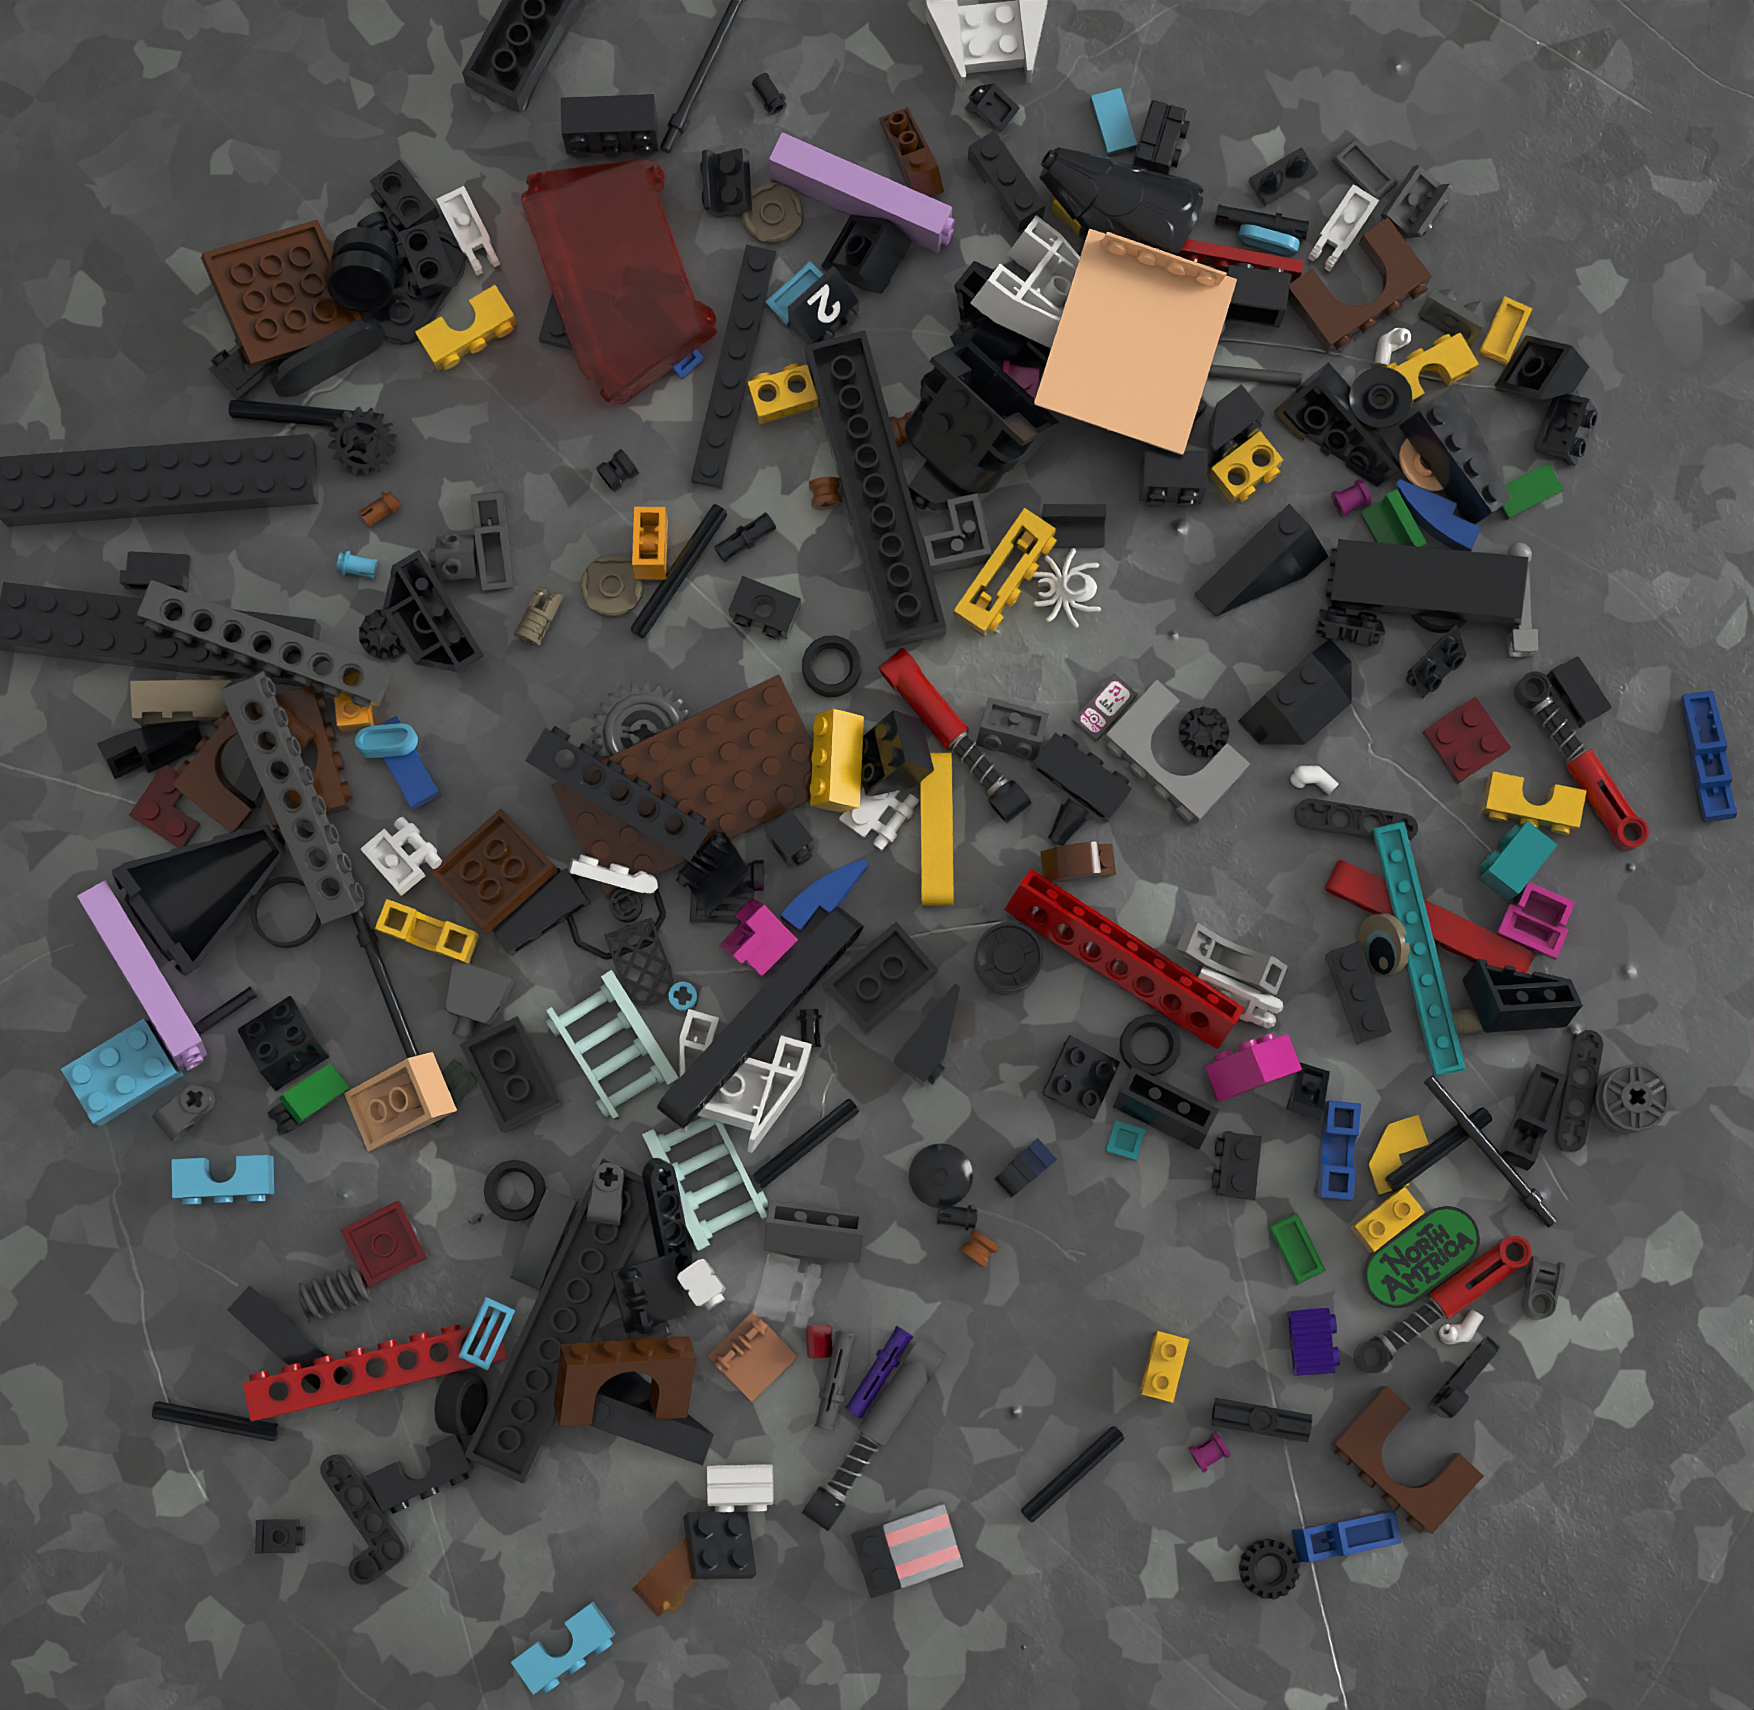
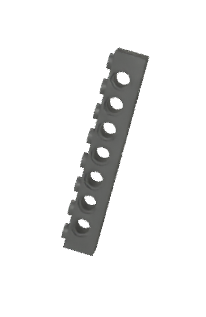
M153 580L149 583L137 616L145 622L143 626L152 631L162 633V630L165 629L174 632L173 637L182 642L191 644L192 640L204 643L202 648L220 655L222 650L233 654L232 659L246 665H250L252 661L263 665L262 670L270 674L280 676L281 672L292 675L291 680L300 685L309 687L311 683L322 686L321 691L330 696L339 698L340 694L352 697V703L369 709L370 704L377 707L380 706L393 673L387 665ZM182 608V615L178 620L170 621L168 619L172 609ZM205 618L212 619V626L209 630L205 632L198 631V624L201 620ZM234 629H240L242 631L241 638L234 643L228 642L227 636L229 632ZM263 640H270V650L266 653H258V644ZM300 651L301 658L297 663L288 664L286 662L287 655L290 652ZM323 661L330 662L331 668L327 674H316V667L319 663ZM350 673H360L361 679L358 684L354 686L345 684L346 677Z
M260 671L229 683L220 689V692L321 923L324 924L357 912L364 904L363 889L358 882L355 883L351 874L352 866L350 859L341 851L338 844L339 835L337 829L328 821L325 814L326 804L323 798L317 795L315 791L313 774L310 768L305 766L302 761L300 744L289 731L287 726L288 717L285 710L279 707L274 696L276 691L272 680L266 677L264 671ZM252 702L260 704L263 709V715H258L253 711ZM265 731L274 735L276 739L275 745L266 741ZM278 761H282L287 765L288 774L282 773L278 769ZM290 790L296 791L301 796V803L292 800ZM303 820H308L313 824L314 832H309L304 828ZM315 849L322 850L326 854L327 861L320 860L315 854ZM328 878L338 882L339 890L329 886Z

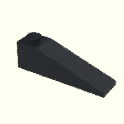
M1328 362L1302 383L1274 412L1296 436L1303 440L1305 438L1309 439L1321 447L1320 451L1327 455L1331 453L1344 461L1347 468L1374 485L1379 486L1402 467L1377 428L1363 424L1355 416L1349 402L1351 387Z
M1288 504L1194 595L1217 617L1267 593L1270 594L1292 582L1304 579L1328 555L1312 527Z
M625 1372L615 1375L599 1388L595 1397L592 1424L589 1426L703 1466L714 1434L689 1414L687 1418L655 1420L649 1402L651 1384L637 1372Z

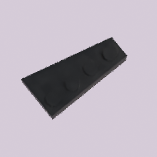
M1458 384L1399 425L1402 432L1451 500L1457 503V508L1468 522L1477 524L1512 499Z

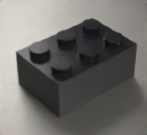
M654 94L561 98V132L566 154H572L573 157L584 158L590 156L591 153H603L605 156L613 157L620 155L621 152L648 155L652 151H659L658 119Z
M896 921L823 984L827 992L866 1035L938 973V969Z
M518 1016L460 1044L502 1132L506 1133L562 1105L528 1032Z

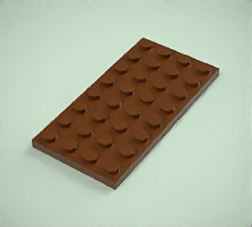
M780 674L601 760L605 764H607L609 759L625 769L623 775L633 781L638 776L651 784L650 792L660 798L663 793L680 802L677 808L686 814L693 810L707 820L704 825L710 830L698 849L704 845L710 835L715 836L716 833L721 835L726 833L729 839L811 800L810 784L812 780L811 756L813 743ZM590 766L583 772L584 781L590 784L596 783L601 777L600 769L595 766ZM557 781L551 784L585 855L598 859L597 865L610 868L611 863L629 868L628 874L631 875L643 871L655 876L686 861V859ZM623 783L613 785L610 790V795L615 800H622L628 794V787ZM651 800L640 802L637 808L638 814L643 817L651 816L655 811L654 802ZM670 817L665 822V830L669 833H677L682 827V820L679 817ZM598 881L607 899L615 891L622 889V887Z

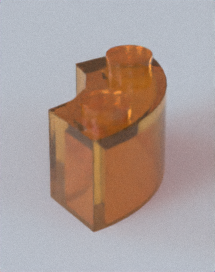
M686 1537L632 1588L657 1617L661 1616L667 1609L673 1613L687 1600L683 1594L698 1580L691 1579Z

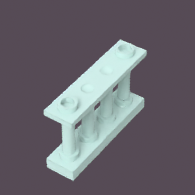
M611 970L601 976L605 983L600 986L601 990L560 1016L557 1015L552 1007L546 1010L551 1017L546 1020V1023L555 1037L559 1034L562 1035L598 1093L600 1099L596 1101V1104L606 1118L611 1115L616 1121L621 1118L615 1109L616 1107L656 1082L661 1084L666 1081L668 1086L671 1087L679 1077ZM616 1000L622 1010L617 1013L618 1017L574 1043L565 1027L606 1001L611 1003ZM632 1027L638 1036L637 1039L633 1040L635 1044L591 1070L582 1054L621 1029L626 1028L627 1030ZM641 1054L643 1057L649 1054L655 1065L650 1067L651 1071L608 1097L599 1080Z
M705 1117L691 1122L688 1125L686 1134L681 1133V1128L667 1135H664V1133L657 1135L654 1129L642 1134L653 1158H661L670 1164L671 1162L666 1152L671 1150V1146L714 1125L717 1126L724 1140L723 1143L680 1164L678 1162L671 1164L676 1171L686 1227L698 1251L711 1246L708 1239L713 1237L712 1233L757 1211L761 1219L764 1220L768 1217L766 1210L769 1209V1203L763 1191L756 1193L723 1125L725 1123ZM728 1154L731 1155L738 1169L737 1172L694 1193L692 1191L685 1193L680 1181L685 1179V1175ZM743 1182L745 1183L752 1200L708 1222L705 1219L699 1222L694 1210L699 1208L698 1204Z

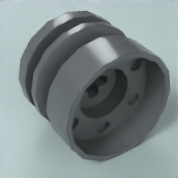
M1635 1063L1613 1069L1602 1076L1596 1084L1593 1100L1594 1114L1600 1123L1612 1132L1626 1135L1650 1129L1661 1122L1668 1111L1670 1102L1668 1085L1660 1073L1646 1065ZM1637 1092L1639 1094L1636 1099L1638 1103L1631 1104L1629 1102L1632 1097L1631 1093Z

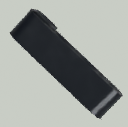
M344 1454L331 1455L322 1462L320 1473L369 1545V1548L356 1556L349 1565L350 1578L357 1584L365 1585L375 1581L407 1557L409 1545L387 1511H381L372 1489L353 1461ZM332 1462L336 1464L343 1463L342 1475L345 1479L353 1477L354 1481L340 1488L339 1484L343 1483L344 1480L339 1474H331L330 1471L334 1468ZM352 1487H358L363 1492V1500L359 1505L352 1504L348 1499V1492ZM370 1514H376L381 1518L382 1525L377 1532L370 1531L367 1528L366 1519ZM388 1541H395L400 1547V1554L396 1559L389 1558L385 1554L384 1547ZM361 1560H367L373 1566V1573L369 1578H364L358 1573V1564Z

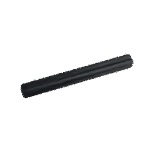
M234 399L230 400L228 408L229 415L232 418L335 427L333 424L337 418L343 419L342 415L346 411L342 409ZM380 413L373 414V416L378 417L380 415Z
M717 504L712 505L667 572L666 580L661 581L632 624L631 632L642 639L647 636L727 517V511Z

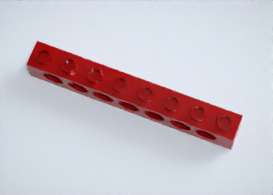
M1030 869L1004 909L1018 921L1036 930L1044 938L1062 947L1070 955L1088 964L1096 972L1114 981L1122 989L1140 998L1148 1006L1166 1015L1177 1025L1184 1027L1198 1036L1203 1042L1210 1044L1216 1049H1219L1245 1009L1033 869Z
M491 1317L483 1318L475 1335L479 1340H481ZM496 1321L479 1357L480 1360H486L500 1329L499 1321ZM460 1324L441 1328L442 1335L430 1338L428 1332L409 1336L410 1342L397 1345L396 1340L377 1344L378 1350L365 1353L363 1347L346 1351V1358L333 1361L332 1355L313 1359L314 1366L302 1369L300 1363L281 1367L282 1374L269 1376L268 1371L249 1375L250 1381L243 1383L251 1422L447 1375L452 1372L479 1367L458 1357L462 1349L461 1343L468 1336L471 1328L461 1330ZM503 1339L491 1364L508 1360ZM437 1343H442L449 1349L448 1357L442 1362H436L430 1357V1349ZM411 1351L416 1355L417 1363L412 1369L405 1370L399 1366L398 1357L402 1352ZM372 1359H380L385 1365L384 1373L376 1378L370 1377L366 1371L367 1363ZM346 1366L352 1370L353 1378L349 1384L339 1385L336 1383L334 1374L339 1367ZM309 1374L317 1375L321 1381L320 1388L314 1393H307L302 1387L303 1379ZM277 1382H283L288 1387V1395L282 1401H275L270 1395L272 1385Z

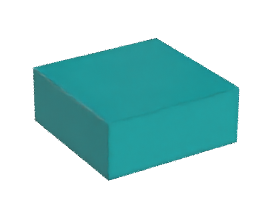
M1115 1120L1105 1151L1136 1161L1146 1130Z

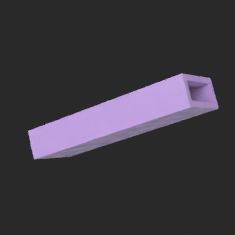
M781 133L769 158L770 179L849 215L853 214L890 221L913 243L933 252L939 253L942 245L948 246L954 232L952 227L955 219L951 218V206L788 134Z
M106 880L77 895L84 913L179 1071L185 1067L187 1070H190L200 1065L204 1061L203 1057L207 1055L202 1039Z

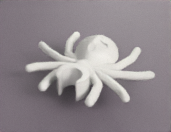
M1073 548L1066 557L1062 575L1055 562L1049 556L1044 557V560L1049 563L1056 576L1053 573L1036 572L1033 577L1043 578L1038 581V587L1045 586L1050 588V591L1047 593L1039 592L1038 597L1042 601H1035L1033 605L1035 607L1053 605L1057 601L1053 611L1046 618L1047 622H1051L1056 617L1063 602V607L1073 627L1077 628L1079 624L1072 615L1069 603L1073 608L1085 612H1099L1101 610L1100 607H1087L1075 603V601H1089L1097 590V584L1094 579L1079 571L1086 568H1098L1099 564L1084 563L1072 568L1068 573L1071 559L1076 553V549Z

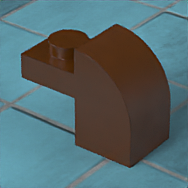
M1084 842L1040 851L1043 876L1051 882H1070L1081 878L1116 875L1112 844Z

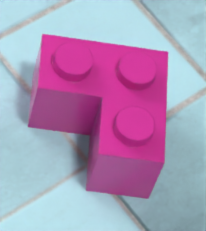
M1274 1033L1238 1045L1239 1052L1233 1053L1232 1049L1214 1055L1216 1062L1204 1066L1218 1102L1238 1096L1302 1070L1289 1035L1286 1034L1276 1038Z

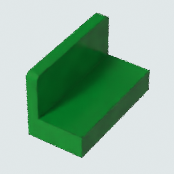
M1397 489L1386 494L1382 501L1361 512V516L1376 543L1425 547L1427 544Z

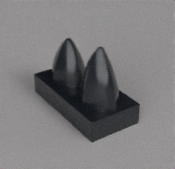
M1301 147L1250 177L1249 183L1264 207L1316 177L1318 171Z

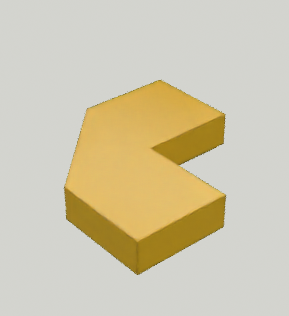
M1419 1114L1386 1125L1381 1139L1367 1164L1377 1195L1393 1191L1385 1179L1402 1166L1399 1154L1429 1145Z

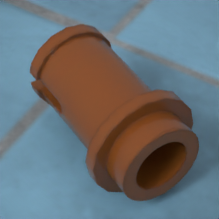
M391 491L386 494L382 492V497L364 509L359 510V513L363 516L362 518L370 528L390 513L396 514V509L401 507Z

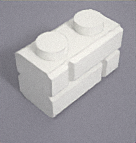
M699 1259L680 1272L677 1279L684 1289L689 1291L688 1295L696 1306H705L707 1310H710L724 1300L722 1293H724L726 1288L718 1276L714 1275L715 1272L705 1259Z
M773 1464L707 1466L708 1506H715V1512H734V1505H747V1511H767V1505L774 1504Z

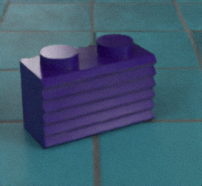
M1329 1308L1287 1311L1293 1376L1335 1373V1366H1340L1338 1346L1333 1347L1332 1334L1337 1333L1335 1314H1330Z

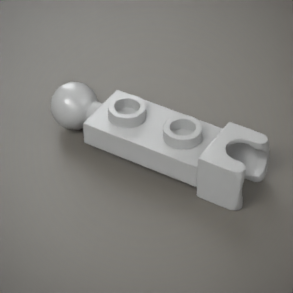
M1519 542L1509 547L1507 555L1529 557V563L1532 552L1526 544ZM1529 567L1521 626L1509 625L1513 626V631L1508 635L1509 657H1533L1534 652H1538V629H1532Z

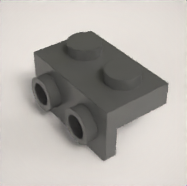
M1420 165L1413 166L1380 216L1384 219L1388 217L1399 233L1405 238L1424 236L1433 225L1432 220L1436 214L1448 204L1450 199L1448 196L1454 188L1450 184H1440Z

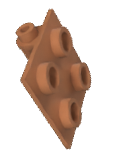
M752 1311L707 1357L753 1402L798 1356Z

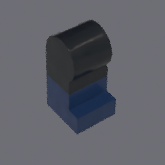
M1037 1138L994 1180L1012 1198L1057 1159Z

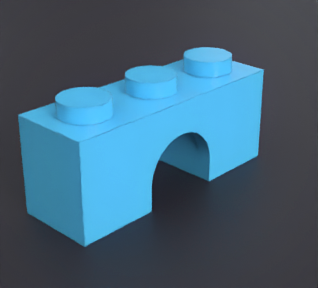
M236 1156V1171L230 1180L223 1183H218L212 1178L210 1159H172V1198L182 1199V1205L201 1204V1198H214V1203H233V1197L246 1196V1202L266 1201L265 1195H274L273 1156Z
M594 1601L564 1623L573 1638V1644L569 1652L562 1655L552 1654L540 1640L511 1661V1664L533 1695L539 1690L546 1694L560 1683L557 1677L566 1670L572 1675L586 1664L583 1659L593 1650L596 1655H599L613 1644L610 1638L616 1633Z

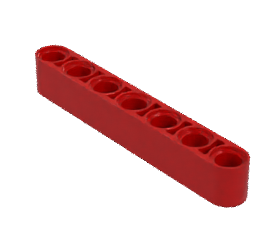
M1337 860L1324 889L1328 893L1373 915L1389 913L1393 916L1384 879L1351 863ZM1424 899L1435 945L1472 963H1475L1479 958L1487 960L1488 965L1504 968L1505 965L1514 966L1517 972L1528 973L1535 958L1533 952Z

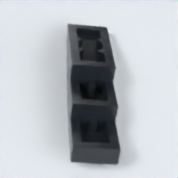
M248 1286L227 1309L288 1365L300 1363L302 1369L314 1366L313 1359L329 1356L308 1334L300 1330L252 1286ZM339 1367L335 1371L334 1379L337 1384H340L349 1374L343 1367ZM309 1374L304 1378L315 1389L318 1390L320 1388L321 1381L317 1375Z

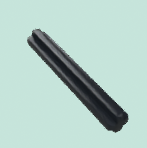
M851 1099L845 1100L756 1171L752 1176L753 1180L760 1188H765L859 1112L858 1107Z
M1484 1107L1479 1108L1469 1116L1480 1130L1493 1120L1491 1114ZM1457 1124L1388 1175L1385 1179L1387 1184L1393 1191L1400 1190L1469 1139L1470 1136Z
M160 1401L155 1402L152 1409V1418L268 1441H276L279 1435V1425L259 1420L251 1422L249 1418Z
M1115 1426L1107 1430L1021 1509L1026 1519L1031 1523L1038 1519L1124 1440L1123 1433Z

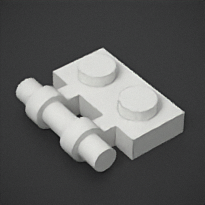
M863 787L860 790V808L844 812L839 821L863 839L866 838L871 830L875 831L879 835L872 844L882 851L888 842L892 843L898 836L896 832L904 821L910 820L913 816V809L919 803V799L909 794L902 803L896 799L901 790L870 797L865 795ZM890 807L895 811V814L884 825L878 820Z
M400 817L395 821L394 826L398 829V832L394 836H391L384 828L360 848L401 896L426 876L419 868L422 863L427 862L432 869L439 867L442 863V860L436 854L437 849L430 842L426 843L419 835L420 830L413 823L409 824L404 817ZM406 843H410L416 850L410 856L401 848Z

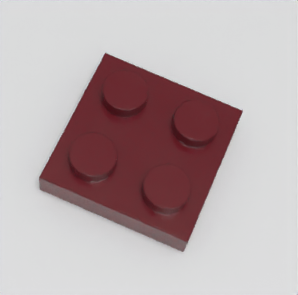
M1476 696L1422 732L1457 784L1511 749Z
M399 1200L341 1229L344 1239L369 1288L428 1258Z

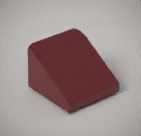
M807 1326V1357L830 1358L832 1354L831 1326Z

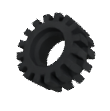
M1273 1539L1257 1540L1246 1548L1245 1553H1242L1241 1564H1239L1240 1578L1245 1587L1253 1594L1264 1599H1278L1280 1596H1286L1288 1591L1293 1590L1296 1586L1295 1582L1297 1579L1299 1580L1300 1575L1298 1573L1300 1565L1297 1562L1296 1554L1286 1544ZM1266 1556L1277 1558L1282 1567L1280 1576L1272 1582L1263 1581L1257 1573L1258 1562Z

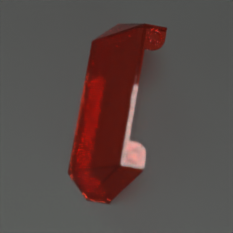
M644 159L532 173L527 176L526 180L529 186L528 190L521 197L527 220L580 371L588 380L594 378L602 387L600 395L607 403L621 405L628 403L633 397L718 333L715 326L716 316L714 311L694 298L657 194L664 189L665 173L658 163Z

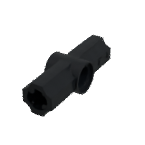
M1215 1398L1211 1426L1308 1443L1312 1427V1414ZM1259 1411H1265L1270 1418L1269 1425L1264 1429H1258L1254 1424L1253 1418Z

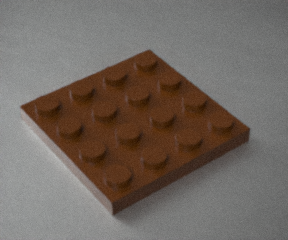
M318 220L202 253L201 260L249 368L295 355L349 323L362 320L359 312L342 307L332 299L328 292L327 281L332 251Z

